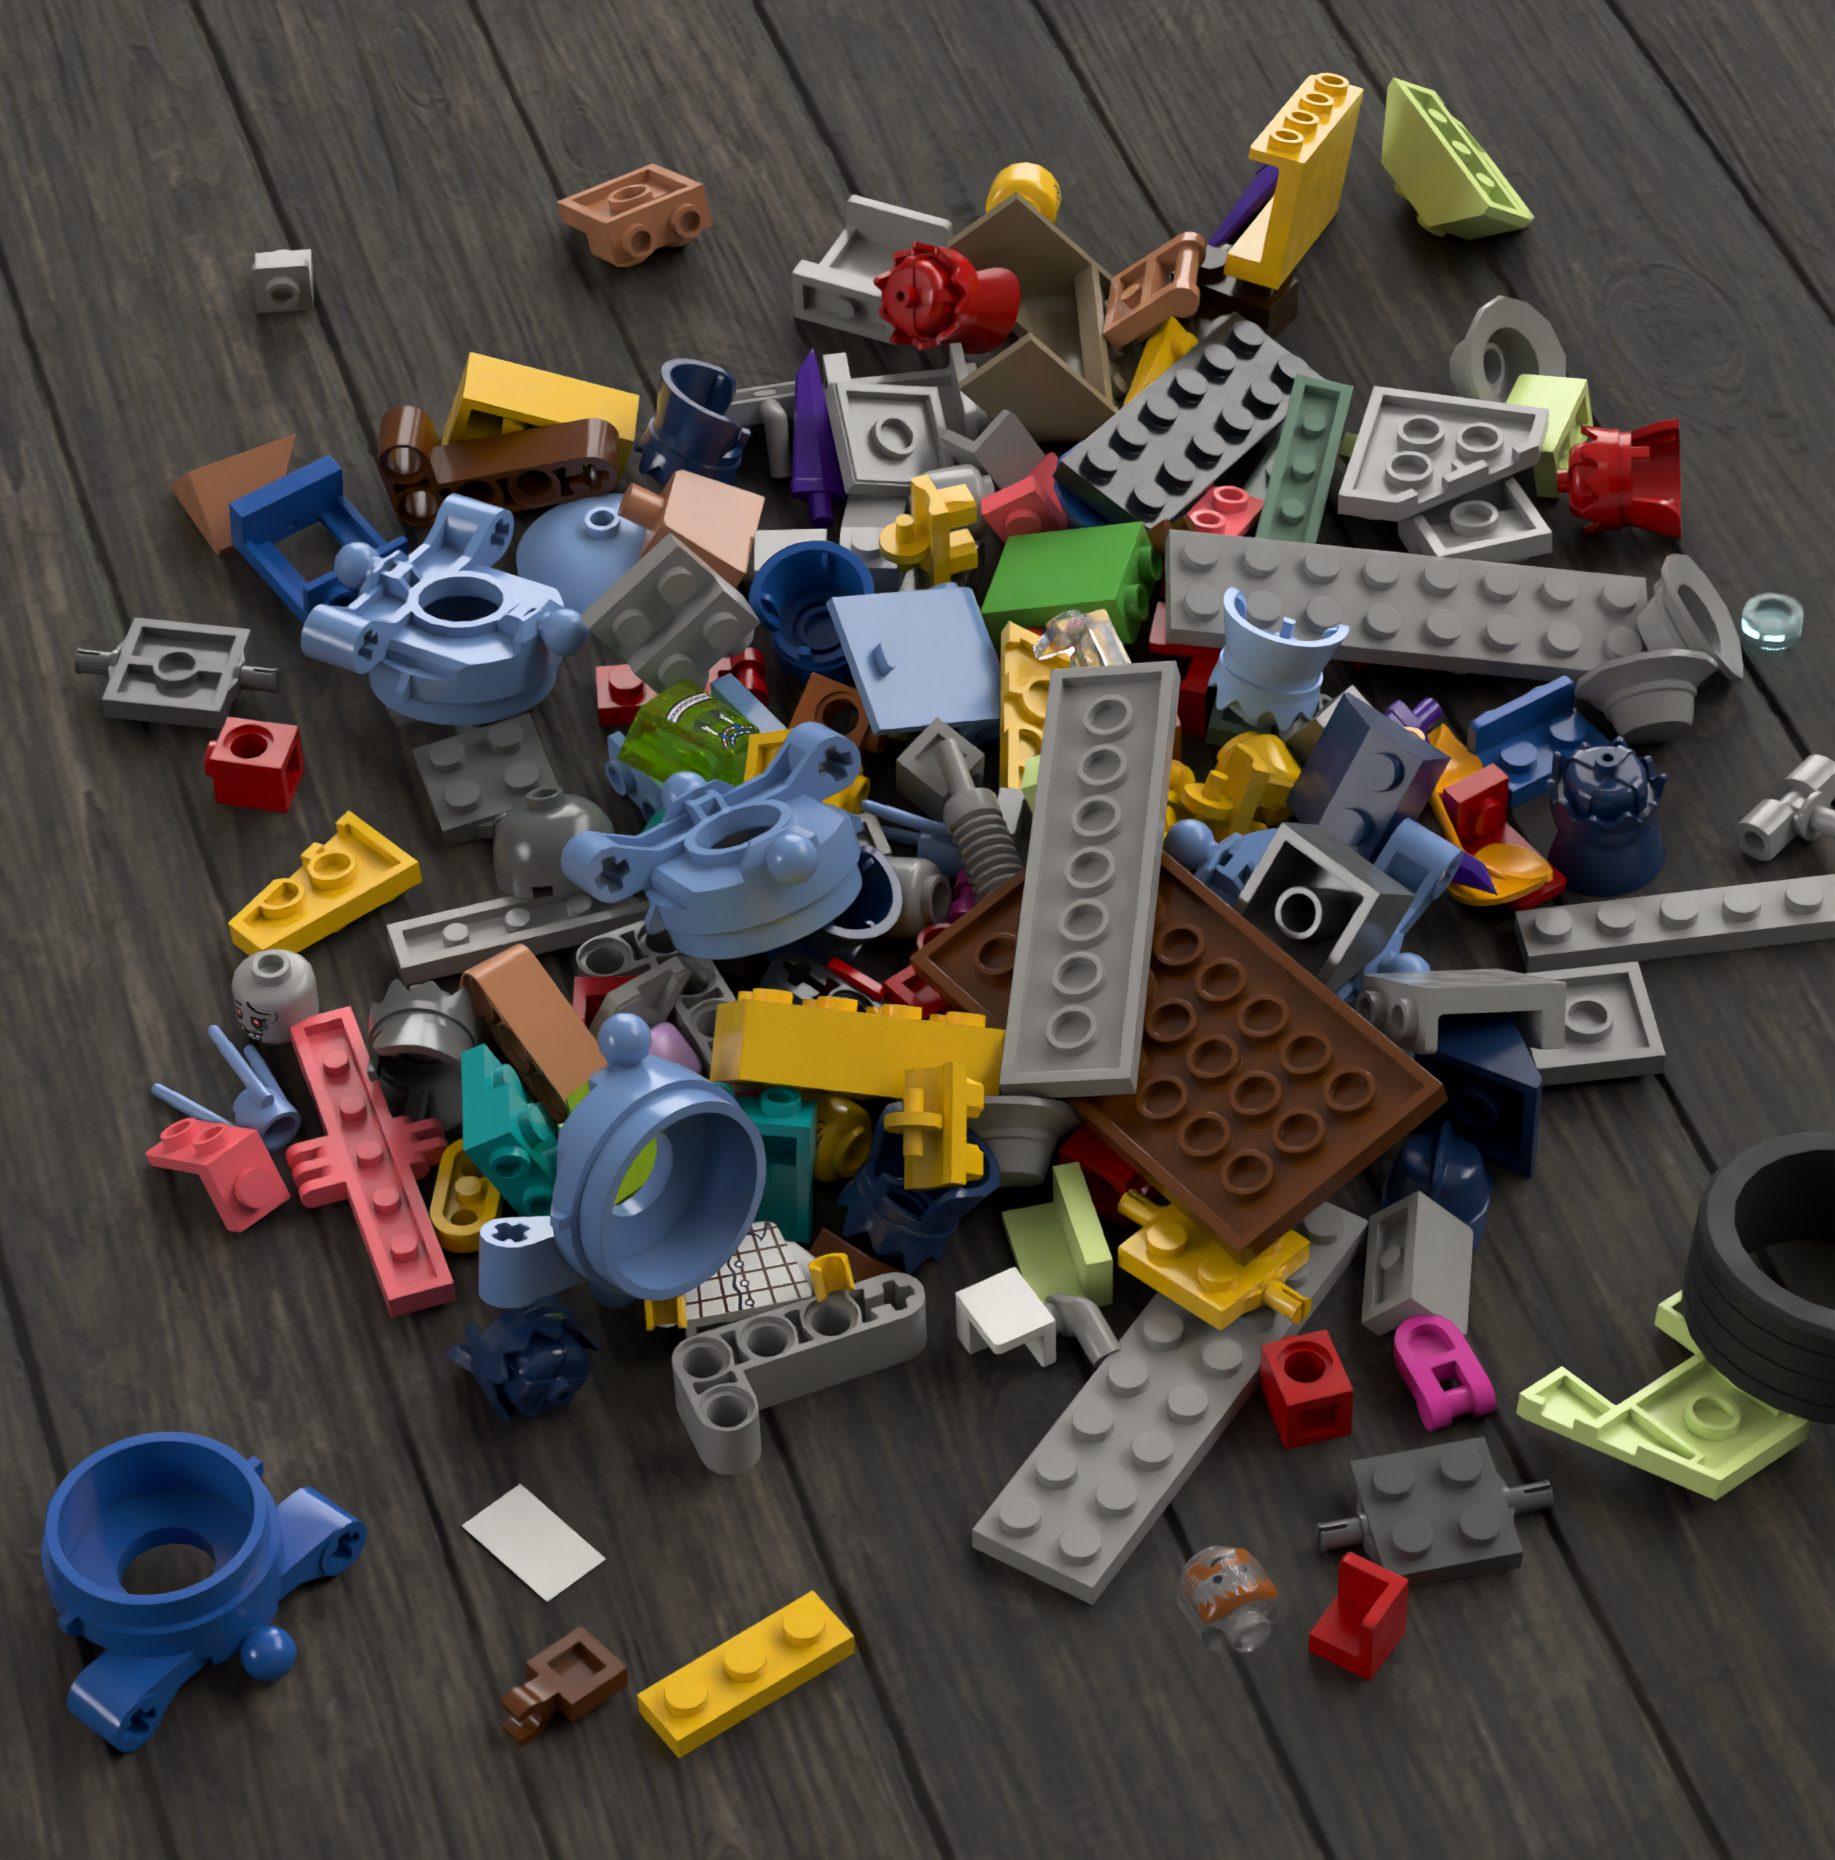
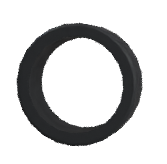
M1835 1131L1801 1132L1764 1140L1730 1158L1712 1175L1700 1199L1683 1278L1681 1308L1689 1334L1707 1361L1737 1388L1774 1409L1812 1422L1835 1425V1311L1807 1302L1780 1287L1757 1268L1749 1257V1254L1765 1246L1791 1240L1835 1241Z

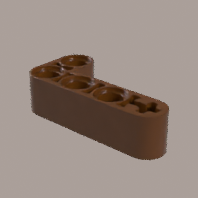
M399 406L390 409L383 415L381 420L377 465L398 518L409 526L429 528L433 527L443 501L453 493L510 510V512L607 494L615 488L618 482L620 439L617 429L608 421L598 418H586L441 445L434 424L427 413L419 408Z

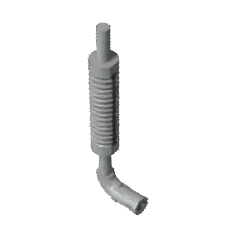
M947 739L938 743L934 748L952 795L945 803L942 816L948 832L953 838L954 847L957 848V855L961 858L960 863L965 868V876L968 877L969 886L972 887V894L976 897L975 901L978 904L1023 869L1014 841L1011 838V833L1007 828L1006 820L1003 819V813L995 793L991 789L975 787L958 741ZM1000 1088L999 1096H1003L1002 1091H1001V1088Z

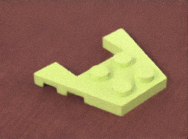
M1682 1290L1658 1304L1654 1325L1695 1355L1618 1405L1612 1404L1563 1366L1520 1393L1516 1413L1523 1419L1715 1501L1805 1441L1811 1424L1809 1420L1774 1409L1737 1388L1707 1361L1689 1334L1681 1308Z

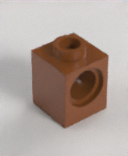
M812 672L788 729L795 728L799 724L809 721L821 723L832 729V721L839 711L846 708L858 709L859 720L857 726L850 733L843 736L856 744L860 751L861 764L867 766L873 753L880 754L883 751L890 734L874 736L857 689Z

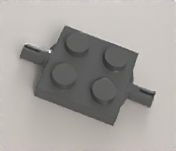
M134 617L127 637L112 652L78 648V653L75 654L74 668L77 674L86 673L110 677L102 697L104 716L108 718L222 729L233 700L240 692L252 690L277 694L281 685L280 668L246 666L253 649L251 629Z
M530 713L482 728L480 724L454 725L457 732L456 736L412 749L417 770L447 848L476 839L495 838L499 822L512 808L526 801V794L540 787L558 786Z
M1485 1436L1350 1461L1348 1478L1357 1504L1356 1516L1326 1523H1316L1315 1531L1321 1553L1361 1544L1364 1551L1375 1564L1408 1579V1589L1521 1567L1523 1549L1513 1523L1514 1515L1544 1509L1551 1510L1554 1508V1497L1548 1480L1509 1488L1496 1472Z

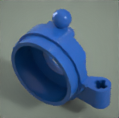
M184 1432L142 1434L115 1442L90 1455L67 1475L56 1492L48 1500L45 1531L41 1546V1561L50 1601L61 1616L57 1619L59 1629L67 1635L83 1636L89 1641L107 1649L87 1666L72 1684L67 1696L68 1711L119 1751L127 1753L136 1750L147 1742L159 1726L164 1711L181 1685L208 1662L213 1666L222 1664L236 1654H239L243 1667L255 1679L260 1681H276L286 1676L295 1664L297 1650L295 1642L286 1630L276 1626H268L279 1610L278 1602L300 1583L327 1575H339L347 1570L357 1560L367 1539L365 1524L309 1486L295 1491L276 1506L271 1493L260 1480L264 1472L261 1460L254 1455L249 1460H246L229 1446L202 1435ZM171 1543L191 1545L205 1551L215 1562L213 1574L210 1577L181 1590L155 1595L128 1594L121 1586L127 1567L137 1556L153 1547Z

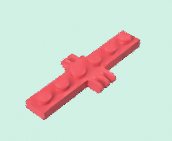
M351 1006L307 1017L305 1020L290 1027L291 1042L325 1136L293 1144L286 1150L285 1156L289 1167L292 1169L295 1185L299 1188L298 1193L302 1204L307 1208H316L346 1199L349 1200L391 1318L455 1301L454 1282L416 1183L417 1180L428 1175L431 1166L440 1164L444 1151L450 1146L448 1140L444 1138L445 1132L441 1122L435 1118L414 1123L408 1116L392 1118L379 1081H370L367 1068L370 1057Z

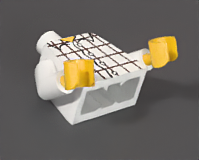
M769 1221L752 1223L747 1235L732 1257L703 1284L671 1299L659 1301L644 1300L646 1330H654V1327L658 1325L666 1328L678 1325L679 1329L685 1328L687 1339L691 1336L816 1296L817 1302H822L828 1299V1294L839 1290L855 1291L848 1256L844 1253H832L816 1258L797 1243L785 1241L776 1224Z

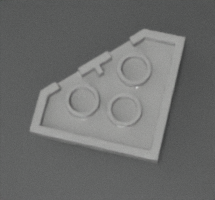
M1374 386L1338 495V514L1359 516L1369 520L1381 519L1398 522L1538 464L1549 426V409Z

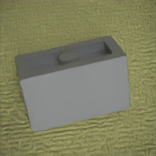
M1420 1191L1369 1216L1361 1324L1378 1336H1382L1399 1327L1404 1320L1414 1315H1441L1451 1320L1460 1329L1463 1336L1466 1335L1473 1247L1472 1229Z

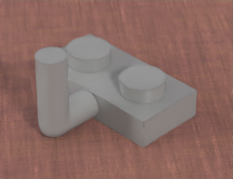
M795 381L736 390L734 399L724 415L735 422L739 432L741 428L749 429L750 433L758 430L757 424L764 423L772 478L792 476L793 462L788 427H794Z

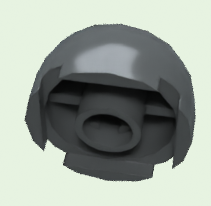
M546 786L528 792L526 794V801L512 808L498 825L493 843V865L498 889L505 895L521 899H534L532 887L552 886L554 897L567 896L584 891L568 881L562 872L560 861L562 851L567 842L581 832L595 831L615 834L611 821L595 803L582 796L564 794L561 787Z

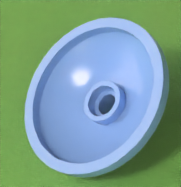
M607 493L599 497L562 503L540 516L523 534L516 554L518 577L558 589L564 603V608L573 609L579 614H583L641 560L639 555L646 528L617 515L624 494Z

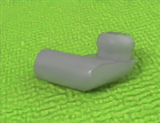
M1061 1293L1052 1294L1045 1298V1303L1043 1304L1056 1320V1335L1060 1333L1065 1337L1077 1338L1094 1368H1099L1109 1354L1121 1349L1117 1338L1093 1301L1085 1297Z

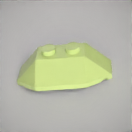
M1393 77L1387 88L1381 163L1395 181L1393 185L1395 191L1408 200L1419 214L1417 216L1419 224L1427 231L1440 237H1444L1446 233L1468 240L1528 227L1535 218L1474 137L1460 121L1451 116L1438 94L1433 90Z

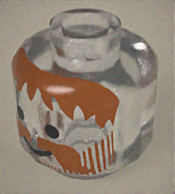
M1225 1546L1209 1547L1194 1555L1183 1568L1182 1578L1179 1581L1176 1592V1599L1180 1611L1200 1642L1215 1652L1233 1651L1235 1649L1239 1652H1248L1261 1646L1269 1638L1272 1627L1278 1620L1282 1603L1277 1588L1257 1558L1244 1548Z

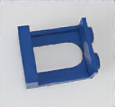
M330 455L322 457L229 503L232 545L303 624L314 607L320 604L348 607L360 597V589H351L341 583L337 578L335 570L307 583L273 545L274 543L320 521L342 547L352 542H363L374 548L381 558H386L397 550L409 556L408 540L404 536L387 543L343 495L342 468Z

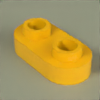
M463 1138L448 1146L441 1157L430 1207L431 1223L440 1246L455 1253H471L479 1250L481 1227L491 1220L501 1218L505 1200L464 1153Z

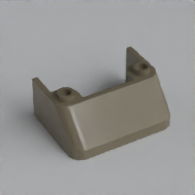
M1017 191L947 241L948 249H958L959 253L973 265L976 272L995 267L1005 268L1016 275L1020 285L1019 312L1011 330L1017 335L1018 341L959 382V390L993 419L1002 410L1014 413L1037 444L1084 441L1122 409L1136 373L1133 341L1116 351L1102 334L1110 285L1113 278L1103 267Z

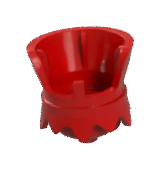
M912 241V248L894 252L891 255L892 268L876 276L873 280L874 285L881 290L882 305L879 309V316L894 327V332L889 340L897 344L915 345L917 350H924L937 345L949 348L951 343H961L964 354L979 355L987 353L998 347L1007 338L1019 312L1020 285L1016 275L1008 269L996 267L976 272L973 265L959 253L958 249H948Z
M1663 420L1634 431L1619 432V429L1580 426V433L1594 441L1578 443L1570 449L1568 469H1557V493H1569V508L1572 515L1580 519L1593 521L1582 527L1583 534H1597L1611 530H1621V527H1635L1682 540L1679 420Z

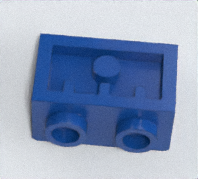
M1566 675L1544 686L1535 687L1527 694L1495 710H1489L1481 714L1469 724L1467 751L1474 756H1478L1483 768L1494 763L1509 777L1507 806L1511 810L1549 791L1547 780L1551 778L1552 761L1556 751L1564 754L1568 759L1583 742H1587L1593 747L1609 746L1611 743L1573 708L1575 683Z

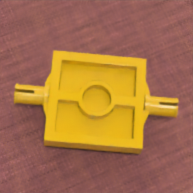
M1130 1189L1129 1195L1125 1193L1120 1199L1117 1208L1118 1213L1128 1217L1142 1226V1228L1118 1246V1266L1216 1329L1222 1331L1243 1313L1258 1309L1261 1306L1271 1307L1290 1319L1294 1324H1300L1301 1319L1304 1320L1308 1316L1312 1307V1300L1285 1285L1287 1278L1309 1261L1310 1241L1290 1229L1248 1265L1242 1267L1173 1204L1160 1207L1135 1189Z

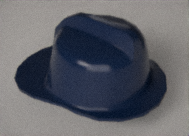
M1444 1120L1439 1131L1417 1134L1403 1145L1387 1172L1379 1211L1420 1191L1472 1229L1473 1252L1477 1249L1485 1231L1493 1191L1492 1175L1485 1167L1483 1157L1474 1143L1462 1135L1455 1134L1452 1121Z

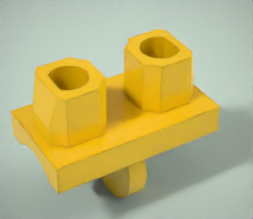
M928 474L911 478L912 516L908 514L899 515L896 518V522L887 525L879 535L880 554L887 561L897 564V568L901 571H910L915 565L926 571L930 575V588L938 584L951 582L952 574L978 567L975 541L968 529L950 533V529L977 522V505L966 484L937 490Z
M1235 743L1224 773L1211 770L1205 785L1194 783L1185 785L1180 800L1185 807L1193 811L1191 819L1203 822L1212 831L1214 841L1220 843L1235 832L1244 836L1268 829L1264 823L1252 821L1257 807L1261 806L1281 811L1287 805L1285 801L1293 788V782L1285 771L1264 763L1252 746Z
M947 1062L937 1067L906 1070L904 1111L893 1112L884 1116V1130L886 1132L903 1134V1157H905L904 1190L923 1192L966 1185L968 1181L980 1180L983 1177L984 1153L979 1149L978 1145L966 1143L967 1120L978 1119L980 1113L984 1110V1085L967 1078V1064Z

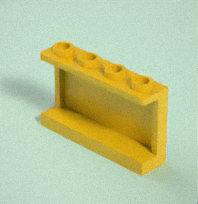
M1320 73L1310 75L1250 147L1248 158L1278 168L1279 175L1276 190L1272 199L1227 253L1224 275L1278 290L1338 212L1364 89L1349 85V81L1346 78L1336 74Z

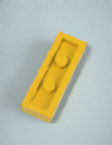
M812 1590L638 1693V1712L675 1755L681 1758L854 1654V1635Z

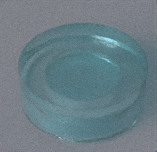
M1778 593L1760 594L1748 600L1744 605L1741 632L1748 642L1757 647L1769 650L1784 649L1792 646L1800 639L1804 613L1801 606L1794 599Z

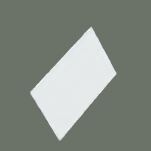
M521 1484L462 1525L465 1530L546 1602L606 1560Z

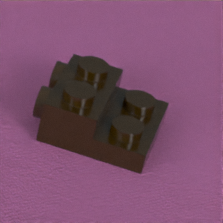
M1207 244L1206 258L1204 263L1198 268L1196 282L1200 290L1199 307L1189 317L1179 318L1174 316V318L1200 342L1236 311L1248 321L1258 325L1266 335L1275 340L1297 316L1298 280L1293 278L1290 273L1279 289L1276 290L1224 275L1227 253L1233 246L1222 244L1216 248ZM1175 271L1171 272V282L1174 280Z

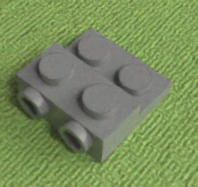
M1513 475L1398 521V536L1410 554L1497 563H1520L1530 557L1552 553V531Z
M672 533L665 536L580 615L587 628L625 659L633 673L671 705L682 695L690 696L699 693L708 682L709 670L726 654L737 655L746 650L753 640L754 628L761 623L744 596Z

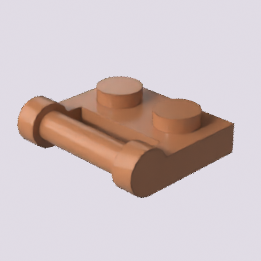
M1195 232L1179 234L1112 278L1102 334L1116 351L1133 340L1135 342H1142L1148 339L1159 329L1162 321L1172 315L1186 318L1197 311L1200 302V290L1196 285L1198 268L1204 263L1207 253V243L1201 235ZM1175 271L1173 282L1168 284L1169 274Z

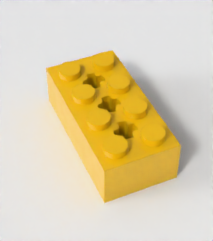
M753 988V992L739 991L738 1001L717 1004L709 1079L711 1082H724L731 1086L764 1090L784 1086L794 1088L800 1093L802 1091L815 1092V1089L826 1090V1094L842 1095L850 1100L891 1104L904 1102L906 1070L941 1066L947 1062H958L967 1064V1078L984 1085V1096H999L1006 1030L985 1028V1015L947 1012L946 1015L930 1014V1019L927 1021L921 1020L922 1008L897 1004H882V1007H866V1013L857 1012L858 1000L830 996H818V1000L803 999L802 1005L792 1004L793 992Z

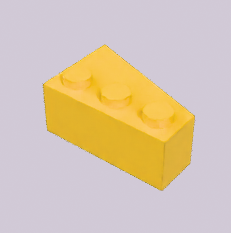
M470 352L446 423L441 445L586 418H598L608 421L615 426L619 433L620 447L617 483H620L635 439L640 395Z

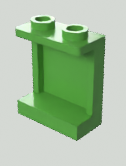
M1142 521L1009 536L980 611L996 653L1000 657L1001 632L1009 621L1024 628L1109 620L1113 623L1122 645L1134 644L1142 620H1146L1148 617L1149 600L1155 582L1159 581L1162 577V556L1151 545Z

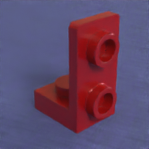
M1494 763L1443 789V805L1464 851L1474 856L1480 849L1491 844H1512L1527 848L1547 861L1506 823L1509 777ZM1441 830V837L1445 839L1443 832ZM1548 862L1553 871L1552 881L1544 883L1542 887L1528 895L1505 904L1514 912L1530 910L1563 893L1566 890V877Z

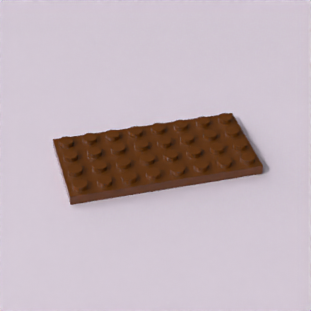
M1162 850L1136 1094L1055 1098L1071 1105L1079 1121L1242 1267L1248 1265L1448 1101L1445 1087L1439 1080L1164 850ZM1026 866L909 957L915 974L955 1010L963 1013L985 1015V1028L1006 1030Z

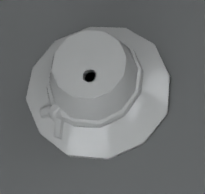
M1499 295L1478 309L1465 339L1456 345L1450 357V378L1456 392L1463 398L1506 403L1517 378L1522 374L1566 377V355L1551 323L1528 302Z
M1674 553L1667 556L1661 568V579L1654 585L1655 595L1637 615V625L1648 650L1678 648L1705 652L1717 661L1719 667L1716 670L1717 672L1738 683L1743 679L1741 643L1727 606L1707 576L1688 555Z
M1678 648L1638 652L1601 663L1579 678L1574 689V697L1591 702L1592 706L1602 711L1607 721L1612 723L1618 736L1623 737L1627 744L1659 743L1677 738L1689 732L1693 722L1694 698L1697 695L1696 688L1719 667L1717 661L1705 652Z
M984 1096V1110L980 1113L978 1119L967 1120V1126L988 1145L997 1159L1001 1177L996 1189H1020L1044 1183L1052 1153L1055 1152L1057 1142L1075 1133L1083 1124L1077 1119L1071 1105L1066 1102L1033 1096Z

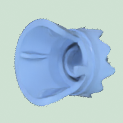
M1234 587L1228 588L1223 599L1226 645L1222 648L1218 662L1208 681V686L1218 687L1217 709L1223 710L1229 707L1237 715L1244 718L1245 723L1253 727L1263 728L1267 725H1277L1279 730L1283 732L1288 730L1290 725L1297 722L1301 716L1311 720L1315 710L1319 711L1320 687L1323 680L1322 670L1347 636L1349 626L1337 624L1325 630L1321 640L1300 641L1292 637L1297 621L1284 617L1280 633L1258 629L1247 622L1248 606L1244 593Z

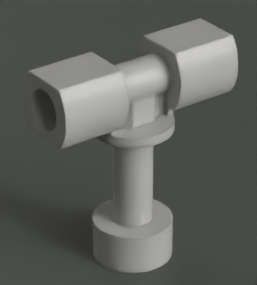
M1821 755L1808 756L1784 779V797L1779 801L1774 799L1762 800L1737 824L1740 849L1754 859L1769 861L1796 835L1807 841L1816 839L1821 833L1835 837V810L1831 809V802L1835 799L1834 761Z

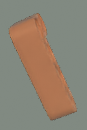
M516 944L463 972L459 990L467 988L470 991L474 1015L486 1018L484 1034L486 1041L484 1044L490 1051L500 1047L538 1102L546 1106L557 1127V1124L564 1123L567 1119L566 1097L588 1082L591 1073L607 1066V1060L600 1053L598 1042L535 955L525 945Z

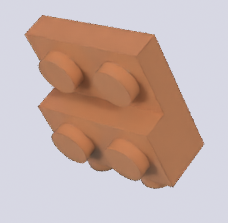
M653 163L557 201L562 223L584 232L587 235L591 253L618 267H628L641 263L655 249L663 246L677 247L688 244L704 229L713 226L703 184Z

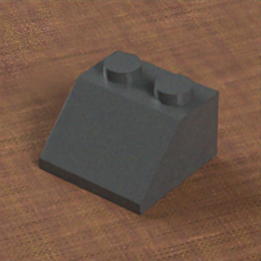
M1282 822L1232 908L1335 993L1385 949L1416 895L1321 826Z

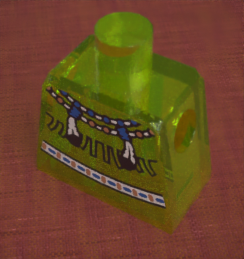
M683 678L640 707L616 759L663 783L674 773L689 771L702 776L706 783L719 779L736 787L744 782L749 736L760 733V730L702 688Z

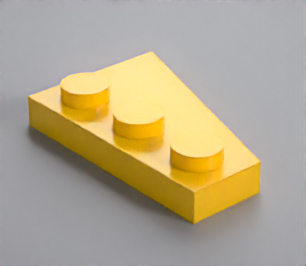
M1010 621L1001 632L999 791L1000 787L1021 789L1026 759L1041 754L1051 669L1099 666Z
M348 810L335 822L338 833L325 845L314 842L300 855L303 865L290 878L274 879L228 922L232 942L249 956L269 949H284L298 953L324 937L342 930L347 924L377 907L393 901L400 894L423 882L418 861Z

